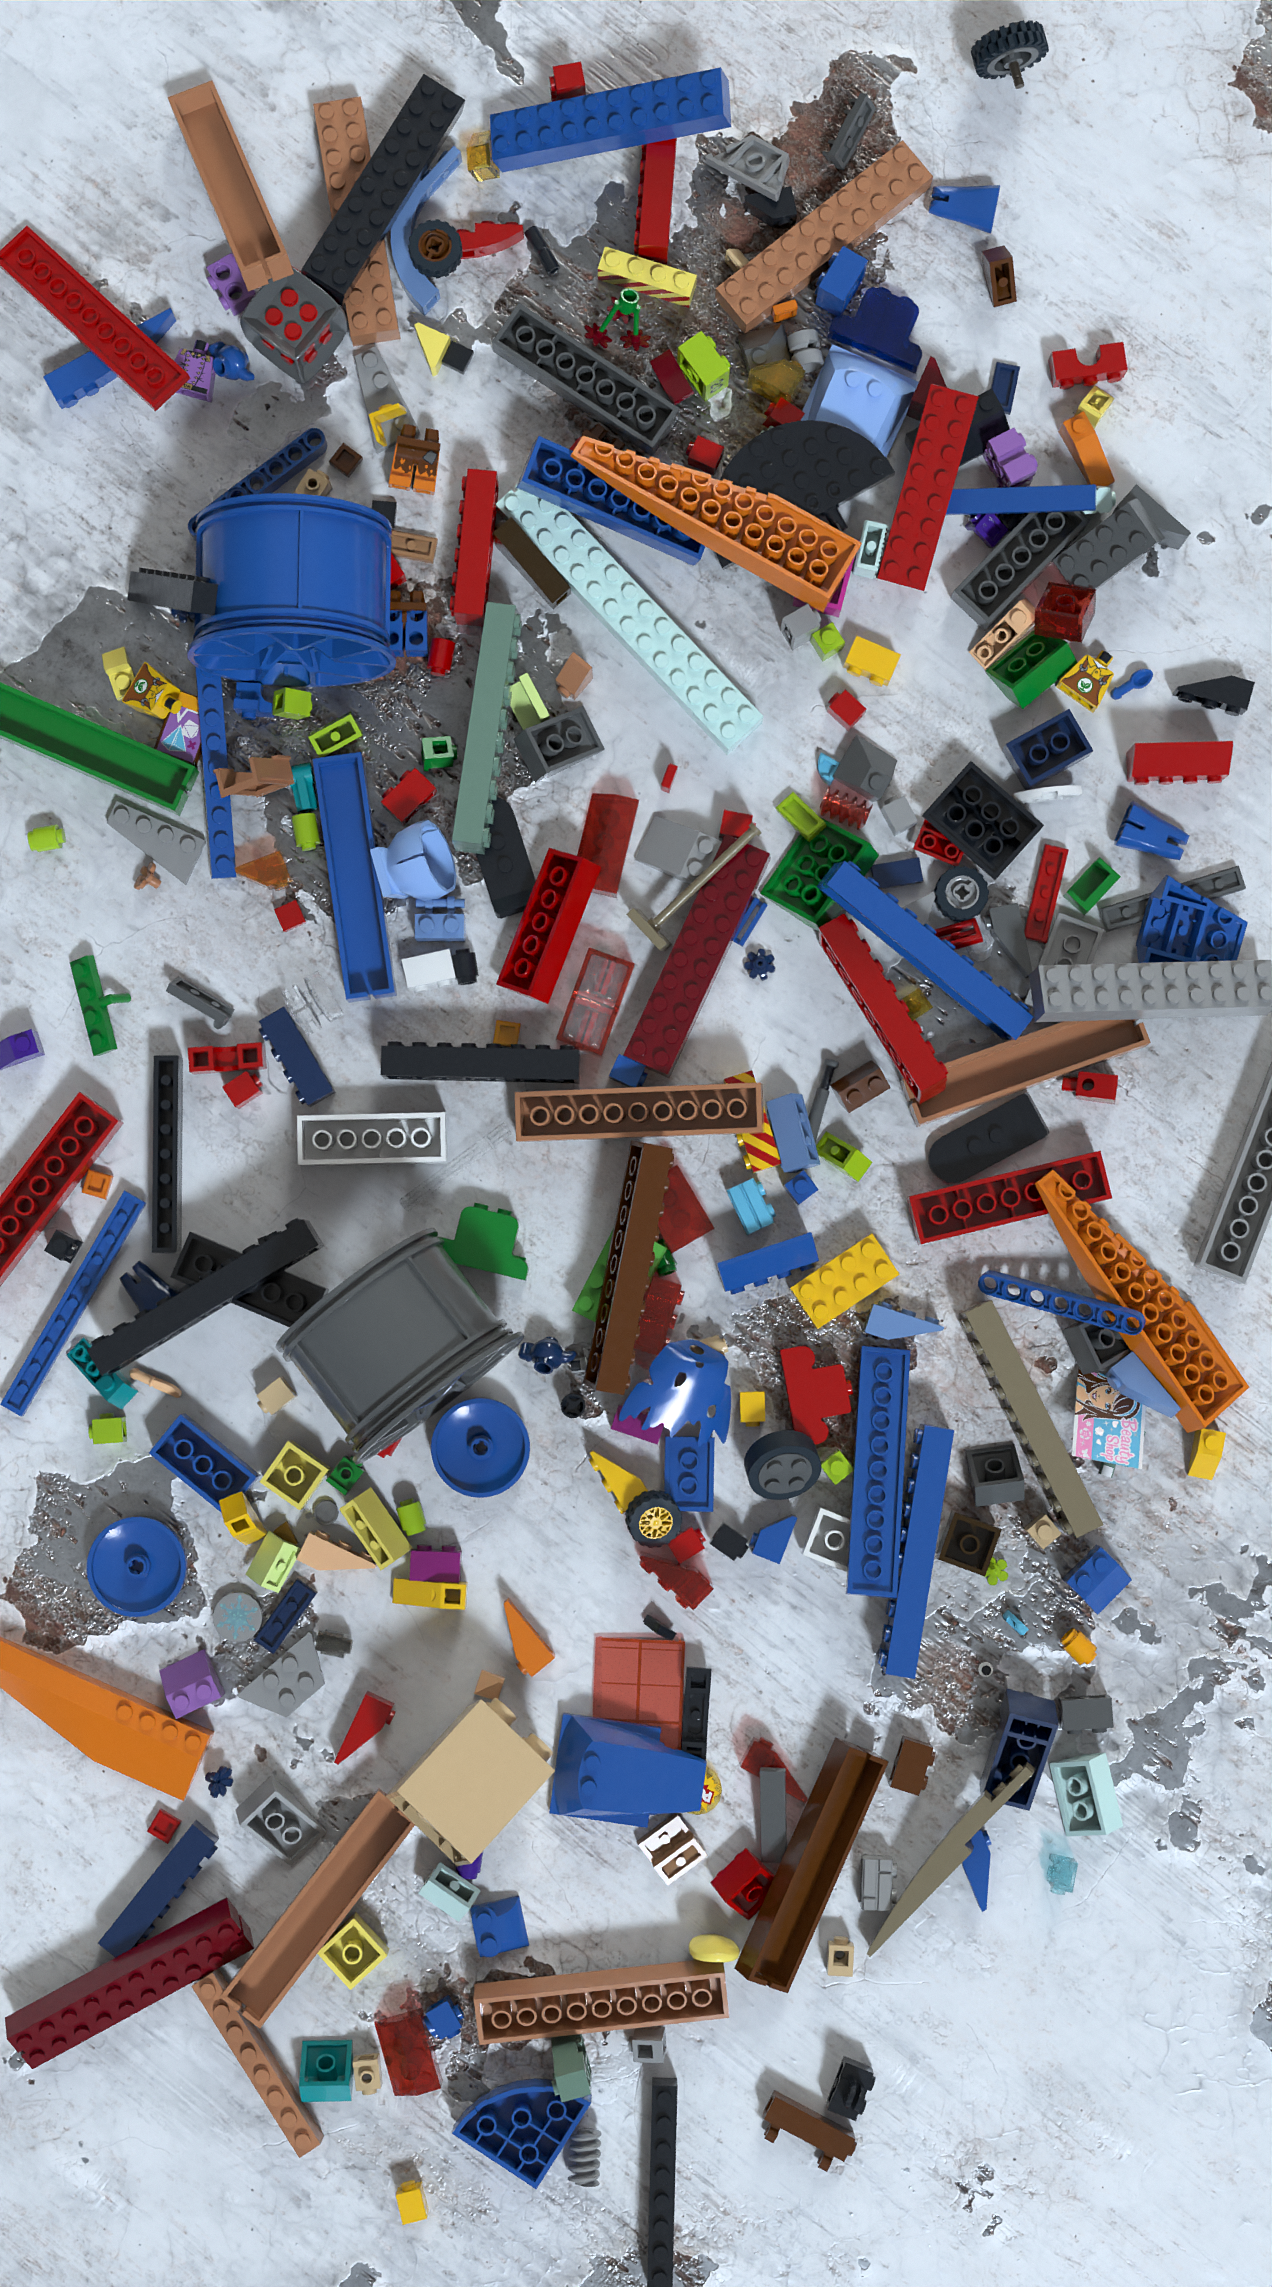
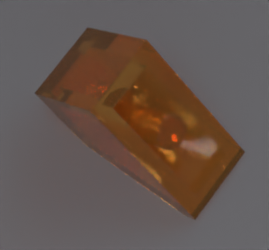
M280 850L234 868L240 877L270 890H283L289 886L288 883L293 882Z

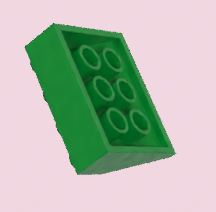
M823 818L821 819L827 826L810 842L800 834L760 892L762 896L818 932L819 927L837 918L843 910L841 906L817 887L835 863L843 861L848 863L851 861L861 869L859 873L865 877L879 856L869 842Z

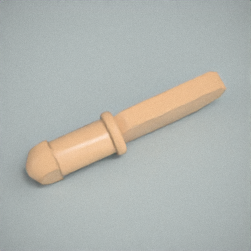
M139 1368L131 1369L129 1372L133 1380L136 1379L148 1384L149 1387L153 1386L155 1389L176 1398H180L182 1395L181 1390L175 1385L156 1378L155 1375L152 1376L140 1371Z

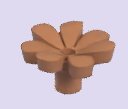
M150 862L148 867L144 865L141 868L140 873L142 875L137 878L134 884L135 889H143L148 884L156 889L160 886L161 880L154 876L156 865L153 862Z

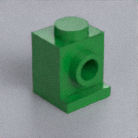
M451 736L421 739L423 771H429L431 768L453 767V760H457V747L452 745Z
M353 1455L350 1458L344 1456L326 1479L329 1484L344 1495L350 1492L365 1472V1469L362 1468L363 1463L355 1465L352 1461ZM344 1469H348L351 1473L348 1479L342 1476Z

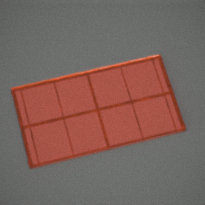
M596 1637L593 1717L661 1727L660 1742L671 1749L681 1750L685 1641Z

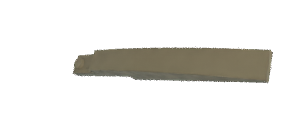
M1028 1762L1023 1766L1018 1764L1009 1774L1012 1778L1006 1784L1001 1782L993 1790L994 1796L985 1790L953 1825L897 1900L867 1951L869 1957L887 1941L972 1853L974 1845L969 1840L1033 1775L1035 1768Z

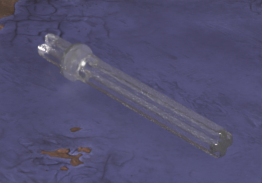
M503 1122L486 1135L484 1133V1137L402 1197L399 1200L400 1204L406 1211L411 1210L491 1149L496 1150L495 1146L512 1135V1132Z

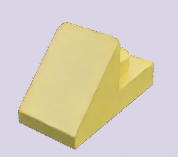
M125 647L101 654L104 670L109 676L117 700L123 699L135 679Z

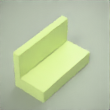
M528 673L523 674L519 677V682L511 685L510 692H512L510 707L522 730L550 719V715Z
M268 1531L245 1575L261 1587L279 1593L301 1548Z

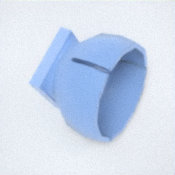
M429 820L416 822L398 832L388 848L376 847L370 850L383 897L398 899L414 897L426 901L438 899L455 889L457 876L454 858L442 832Z

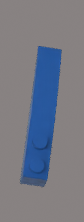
M169 308L137 325V327L157 344L177 320L173 311ZM91 351L43 376L61 409L73 407L78 403V400L85 396L95 395L99 392L100 388L118 377Z

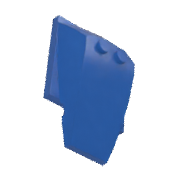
M563 1713L549 1813L648 1828L650 1815L700 1811L707 1761L687 1752L666 1747L664 1743L660 1742L661 1727Z

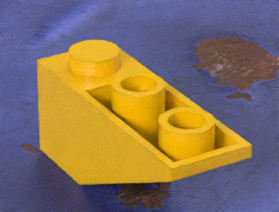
M590 1451L592 1456L588 1459L595 1472L600 1470L603 1474L604 1479L601 1482L608 1493L614 1492L617 1497L614 1503L620 1513L623 1514L635 1496H639L644 1491L648 1492L646 1486L638 1476L596 1451Z
M242 1491L219 1500L224 1524L235 1539L244 1545H248L265 1538L267 1531Z
M394 1578L392 1603L441 1609L465 1610L467 1607L468 1582L409 1581L410 1579Z

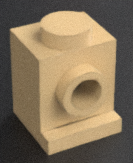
M835 1936L833 1941H828L826 1965L828 1976L853 1977L854 1944L853 1942H848L849 1938ZM836 1951H844L843 1957H836Z
M380 2053L355 2055L353 2067L356 2091H362L363 2095L377 2093V2089H381L383 2084ZM366 2073L370 2074L372 2079L364 2080L363 2075Z

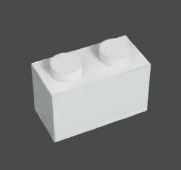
M450 949L401 959L409 991L414 990V993H422L428 991L429 986L438 985V988H444L453 985L452 981H456Z

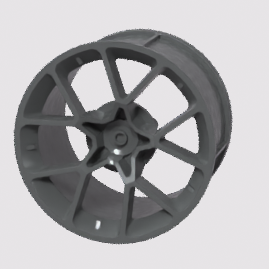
M428 1228L410 1236L359 1269L305 1312L281 1336L276 1344V1349L283 1353L282 1356L285 1361H292L346 1432L345 1441L348 1444L354 1443L352 1450L356 1454L352 1461L355 1465L365 1462L385 1450L444 1408L494 1368L524 1338L521 1331L513 1334L511 1328L505 1330L507 1326L504 1319L498 1320L445 1251L443 1248L445 1241L441 1237H437L438 1232L435 1228Z

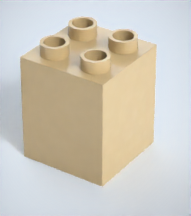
M494 1698L490 1703H485L481 1699L466 1707L385 1795L456 1866L472 1864L555 1771L547 1763L548 1759L553 1755L551 1749L532 1733L527 1738H521L510 1727L517 1719L516 1716L497 1698Z

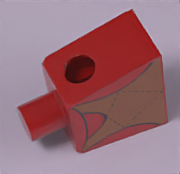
M1079 1071L1078 1078L1063 1076L1062 1091L1076 1092V1099L1115 1105L1118 1075ZM1085 1083H1092L1094 1087L1091 1090H1084L1083 1085Z

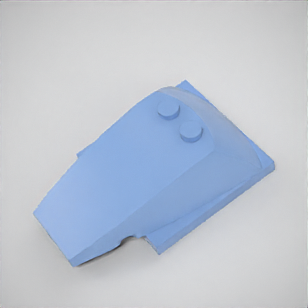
M832 344L824 366L821 368L802 410L805 414L801 421H825L849 428L869 440L887 459L919 382Z

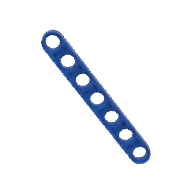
M986 1271L978 1280L980 1291L986 1295L1128 1335L1139 1334L1146 1323L1144 1315L1137 1310L1001 1272ZM986 1277L993 1278L996 1282V1287H987L984 1279ZM1008 1284L1017 1285L1020 1293L1017 1295L1011 1294L1008 1291ZM1034 1290L1040 1291L1043 1294V1300H1034L1031 1292ZM1055 1298H1064L1067 1301V1307H1058L1055 1303ZM1082 1303L1089 1305L1091 1314H1082L1079 1310V1305ZM1103 1311H1112L1115 1314V1320H1105ZM1127 1318H1136L1140 1326L1138 1328L1130 1327L1127 1324Z

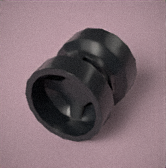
M576 1393L566 1395L561 1402L562 1413L569 1418L581 1416L585 1410L583 1397Z

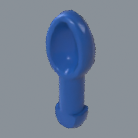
M1150 669L1135 671L1127 682L1111 690V698L1118 700L1132 689H1142L1147 686L1152 680L1153 672Z

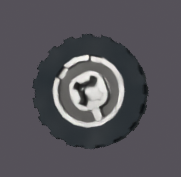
M956 866L953 869L947 870L939 878L934 889V902L937 904L938 911L940 910L944 917H948L952 921L958 920L963 922L964 920L973 919L981 913L988 902L989 890L987 888V881L984 880V876L981 873L979 874L974 868H968L969 866Z

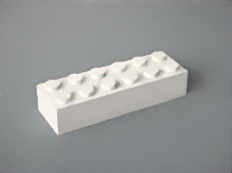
M445 1112L297 1116L298 1165L344 1166L448 1163L447 1114Z

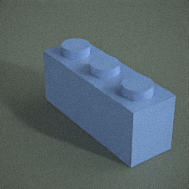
M790 1093L767 1101V1117L772 1124L773 1138L778 1147L781 1160L780 1166L785 1173H797L820 1165L803 1095Z

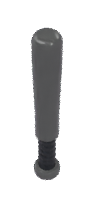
M825 1059L824 1061L826 1067L820 1087L817 1088L808 1116L815 1143L830 1093L829 1086L834 1070L839 1067V1062L831 1059Z

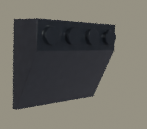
M972 761L965 766L922 815L926 821L993 880L1000 876L1044 826Z

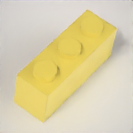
M371 1487L339 1509L380 1570H383L413 1549Z

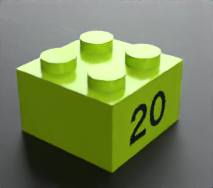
M700 331L678 347L677 362L685 376L704 402H706L728 386L729 368L731 366L724 355L720 356L715 350L716 344L709 335L706 337Z

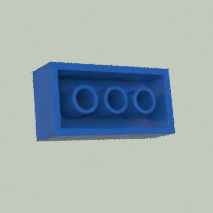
M185 1413L177 1417L149 1452L150 1455L220 1512L219 1500L241 1491L245 1495L261 1476Z

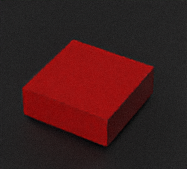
M671 763L668 764L661 783V791L670 793L678 766Z
M297 900L274 909L284 933L307 923Z
M160 1809L147 1832L168 1844L182 1821L165 1810Z

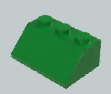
M1039 625L985 672L1011 702L1023 709L1078 662L1068 642Z

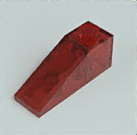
M753 1737L739 1762L740 1767L759 1778L761 1767L786 1768V1793L806 1804L808 1800L807 1795L776 1749L772 1747L774 1744L764 1737H760L759 1740Z

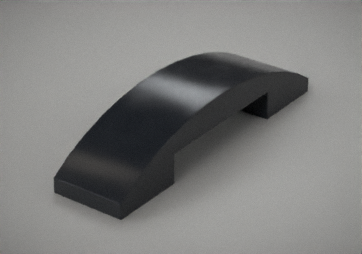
M687 1667L681 1751L706 1760L712 1668Z

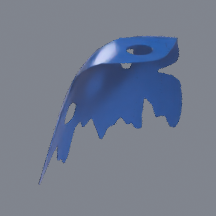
M694 1339L680 1340L667 1344L649 1367L653 1385L641 1382L634 1387L621 1409L619 1421H624L629 1415L635 1419L642 1410L651 1407L641 1428L642 1430L656 1427L663 1422L664 1426L670 1430V1437L672 1438L687 1421H690L692 1425L700 1421L701 1428L698 1447L709 1440L713 1430H715L722 1444H724L727 1439L731 1414V1388L724 1383L727 1377L728 1360L720 1352ZM689 1346H698L704 1353L696 1354L689 1349ZM696 1362L703 1363V1367H697ZM679 1372L686 1373V1381L681 1386L675 1387V1379ZM711 1405L716 1406L713 1418L707 1416L708 1407Z

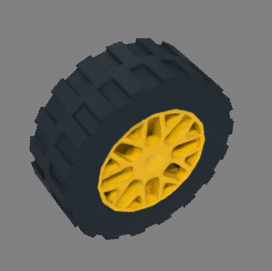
M661 1490L644 1491L639 1496H635L634 1500L628 1504V1509L625 1512V1523L633 1539L636 1542L638 1541L640 1545H645L648 1548H659L664 1544H669L672 1539L677 1537V1533L681 1530L682 1514L675 1500L668 1493L665 1494Z

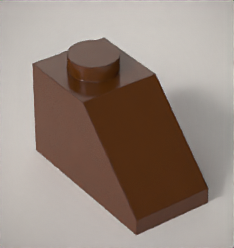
M1005 245L981 251L983 273L993 307L1017 302L1013 256Z

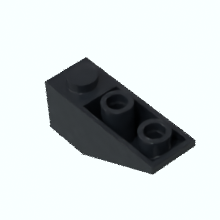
M1231 675L1178 686L1172 695L1177 696L1178 700L1185 703H1192L1194 701L1201 703V706L1206 709L1214 710L1219 708L1225 710V713L1228 715L1239 716V714L1243 715L1248 709L1255 682Z

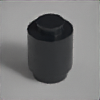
M469 948L456 950V955L451 957L456 976L455 980L458 981V985L477 983L479 974L475 952H470Z

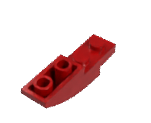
M482 221L481 223H475V232L467 229H458L456 231L459 233L462 242L463 257L461 259L491 255L503 251L524 239L523 225H519L516 222L495 224L493 221Z

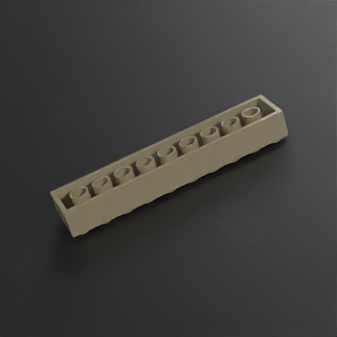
M985 1300L959 1313L961 1319L958 1320L964 1333L970 1334L972 1341L969 1342L975 1355L981 1356L984 1362L980 1364L986 1377L992 1378L995 1384L991 1386L997 1399L1003 1400L1006 1406L1002 1408L1007 1420L1014 1423L1016 1430L1013 1432L1018 1442L1025 1445L1027 1452L1024 1453L1030 1466L1036 1467L1039 1473L1035 1475L1041 1488H1045L1050 1496L1046 1497L1052 1510H1056L1061 1518L1058 1519V1523L1063 1532L1078 1538L1103 1526L1104 1524L993 1301Z

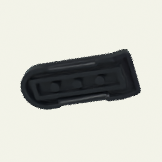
M497 797L496 801L492 800L493 810H495L494 822L489 824L488 827L491 833L490 848H485V854L476 855L497 918H505L525 910L536 880L513 809L505 800Z
M1023 1093L936 1140L928 1154L929 1167L932 1173L941 1181L947 1183L962 1182L1045 1138L1049 1134V1129L1031 1096L1028 1093Z

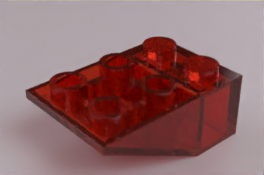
M643 1551L639 1553V1558L641 1559L639 1565L648 1574L654 1572L659 1577L657 1582L667 1592L671 1589L677 1594L675 1600L684 1609L690 1607L694 1610L714 1589L713 1584L694 1566L683 1563L679 1564L677 1561Z

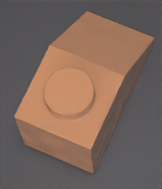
M573 652L555 679L556 686L558 687L556 690L566 699L570 696L575 701L593 679L592 667Z

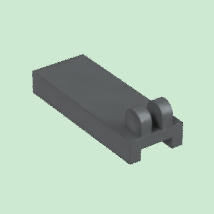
M179 976L171 981L166 989V992L214 1019L213 1025L216 1029H221L225 1026L235 1010Z

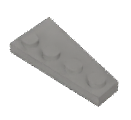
M374 346L354 356L368 418L370 413L378 411V408L385 404L394 405L399 403L406 408L407 412L381 423L387 443L385 447L376 441L369 418L376 453L378 454L396 445L397 436H400L404 424L416 426L415 435L420 433L377 347Z
M116 801L107 820L109 826L187 885L206 844L204 839Z

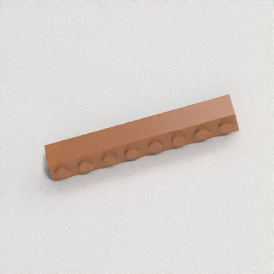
M218 1968L194 1981L191 1987L296 2154L301 2158L319 2146L324 2135L305 2104L301 2102L300 2096L255 2025L242 2015L243 2006L237 2011L220 1998L228 1982Z

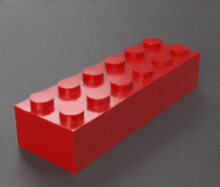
M677 138L642 145V159L640 162L634 254H639L641 258L667 265Z
M468 468L467 476L462 477V491L465 500H460L459 506L462 524L457 526V539L460 548H455L454 562L458 571L453 572L452 586L454 587L455 596L450 598L451 616L455 617L457 625L483 627L489 595L494 544L493 532L495 531L499 481L497 471Z
M548 848L496 985L546 1004L549 1003L601 866L583 857Z

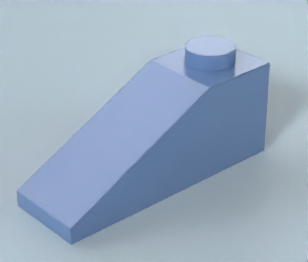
M1133 1351L1111 1367L1105 1374L1109 1385L1113 1389L1161 1414L1172 1418L1181 1410L1179 1405Z

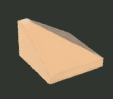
M481 1670L474 1694L492 1700L494 1698L498 1699L505 1677Z

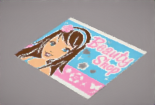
M1078 1369L1072 1456L1142 1470L1146 1406L1113 1389L1109 1385L1105 1374L1093 1372L1083 1375L1081 1370Z

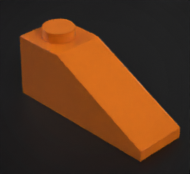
M1083 411L1064 421L1058 432L1088 485L1096 484V486L1107 487L1114 483L1115 479L1097 434L1085 412Z
M508 1598L504 1601V1608L515 1656L518 1660L516 1665L524 1675L529 1673L533 1677L555 1658V1654Z

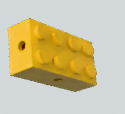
M871 1233L791 1286L789 1290L815 1329H819L900 1274Z

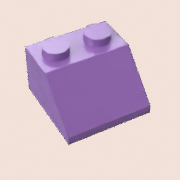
M205 1649L159 1670L165 1697L176 1719L221 1698L225 1694Z

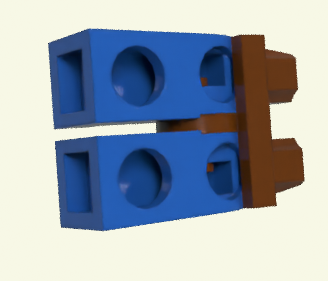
M390 590V649L396 657H404V631H406L405 651L407 657L429 656L428 607L423 591H411L410 602H401V592Z

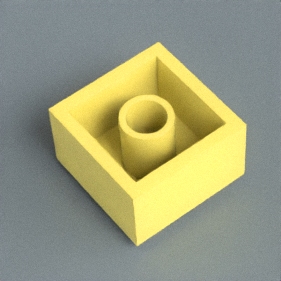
M289 1440L266 1471L260 1483L298 1510H302L331 1467L293 1440Z
M355 1912L329 1937L317 1954L351 1990L388 1956L389 1947Z

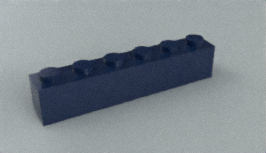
M196 1820L100 1939L98 1944L116 1958L138 1946L136 1942L141 1936L146 1939L155 1928L152 1922L158 1916L162 1919L171 1908L168 1902L174 1896L178 1899L187 1888L183 1883L188 1877L194 1879L203 1868L199 1863L204 1857L209 1860L218 1849L215 1843L219 1838Z

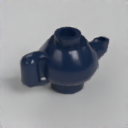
M546 1337L535 1344L523 1342L518 1352L520 1359L527 1362L532 1361L534 1369L541 1374L552 1373L562 1363L573 1361L577 1355L575 1351H563L558 1340L554 1337Z

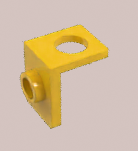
M385 404L380 406L378 411L369 414L376 441L383 447L387 446L381 423L406 414V408L401 404Z

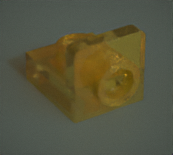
M920 988L902 998L908 1006L909 1013L907 1014L912 1021L933 1008Z

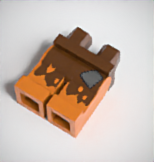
M404 424L400 436H397L388 487L410 491L413 467L415 466L416 473L413 492L434 495L441 443H439V430L426 428L425 438L420 440L415 439L416 426Z

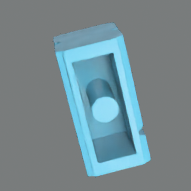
M754 1178L726 1191L746 1235L774 1223L773 1218L776 1217L772 1205L770 1203L766 1205L762 1197L766 1193L760 1181L755 1182Z

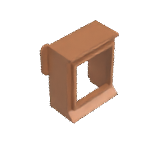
M291 756L251 757L249 762L252 773L235 772L234 769L226 768L214 769L213 773L216 774L221 798L229 795L256 796L258 798L294 784L289 761Z

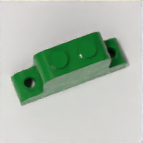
M475 1202L473 1207L464 1208L460 1214L454 1240L441 1237L445 1241L443 1248L454 1263L526 1281L529 1267L525 1262L526 1258L513 1255L519 1223L512 1217V1211L498 1208L496 1213L488 1211V1205Z

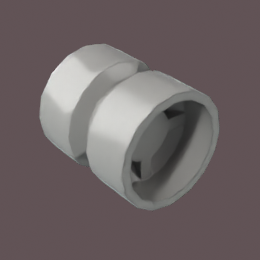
M800 330L787 337L789 352L794 354L791 357L795 373H811L824 366L822 351L817 349L820 346V341L816 330Z

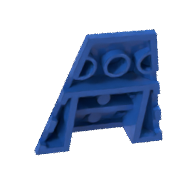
M1166 875L1148 899L1136 942L1138 963L1236 961L1248 922Z

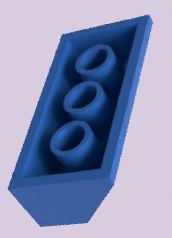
M809 1232L716 1264L724 1291H730L731 1295L745 1291V1285L753 1283L754 1287L769 1283L767 1279L769 1277L777 1275V1278L781 1279L792 1275L790 1270L800 1267L802 1272L814 1268V1262L819 1261L812 1233Z

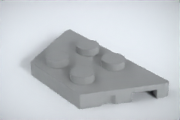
M750 135L738 143L726 146L725 152L713 157L712 153L705 157L707 165L776 202L779 200L790 162L789 154L754 135Z
M311 1631L308 1632L237 1696L287 1718L325 1684L313 1640V1633Z

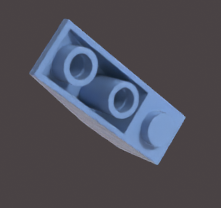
M879 1301L878 1305L871 1304L863 1332L890 1340L943 1331L944 1327L939 1325V1320L927 1316H925V1320L915 1318V1312L902 1308L900 1313L892 1310L893 1305Z

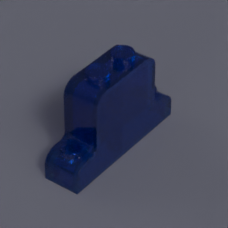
M884 287L869 288L864 294L855 317L851 318L846 315L836 316L832 320L827 338L916 374L922 358L920 346L909 341L918 319V306L909 297H898Z

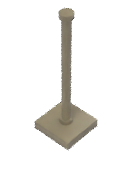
M753 823L749 824L750 828L654 919L652 917L648 919L637 908H632L626 914L660 951H666L672 945L659 931L661 929L660 926L750 840L762 833Z

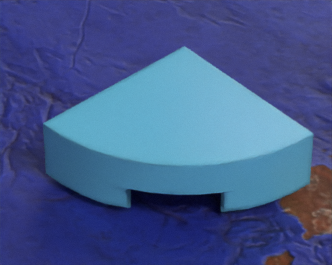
M821 753L817 765L818 773L823 782L830 786L834 780L832 776L840 763Z
M1009 1610L1002 1615V1618L1020 1635H1024L1029 1630Z

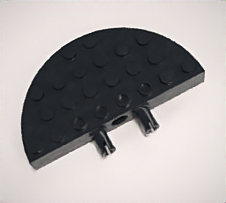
M806 420L773 427L753 438L732 458L725 468L720 481L726 479L733 481V485L743 488L749 486L757 489L756 492L766 495L768 493L778 495L817 518L826 516L829 525L839 530L836 524L838 523L841 530L844 531L848 526L838 510L839 506L893 477L895 471L881 451L862 435L838 424ZM716 553L723 570L735 564Z

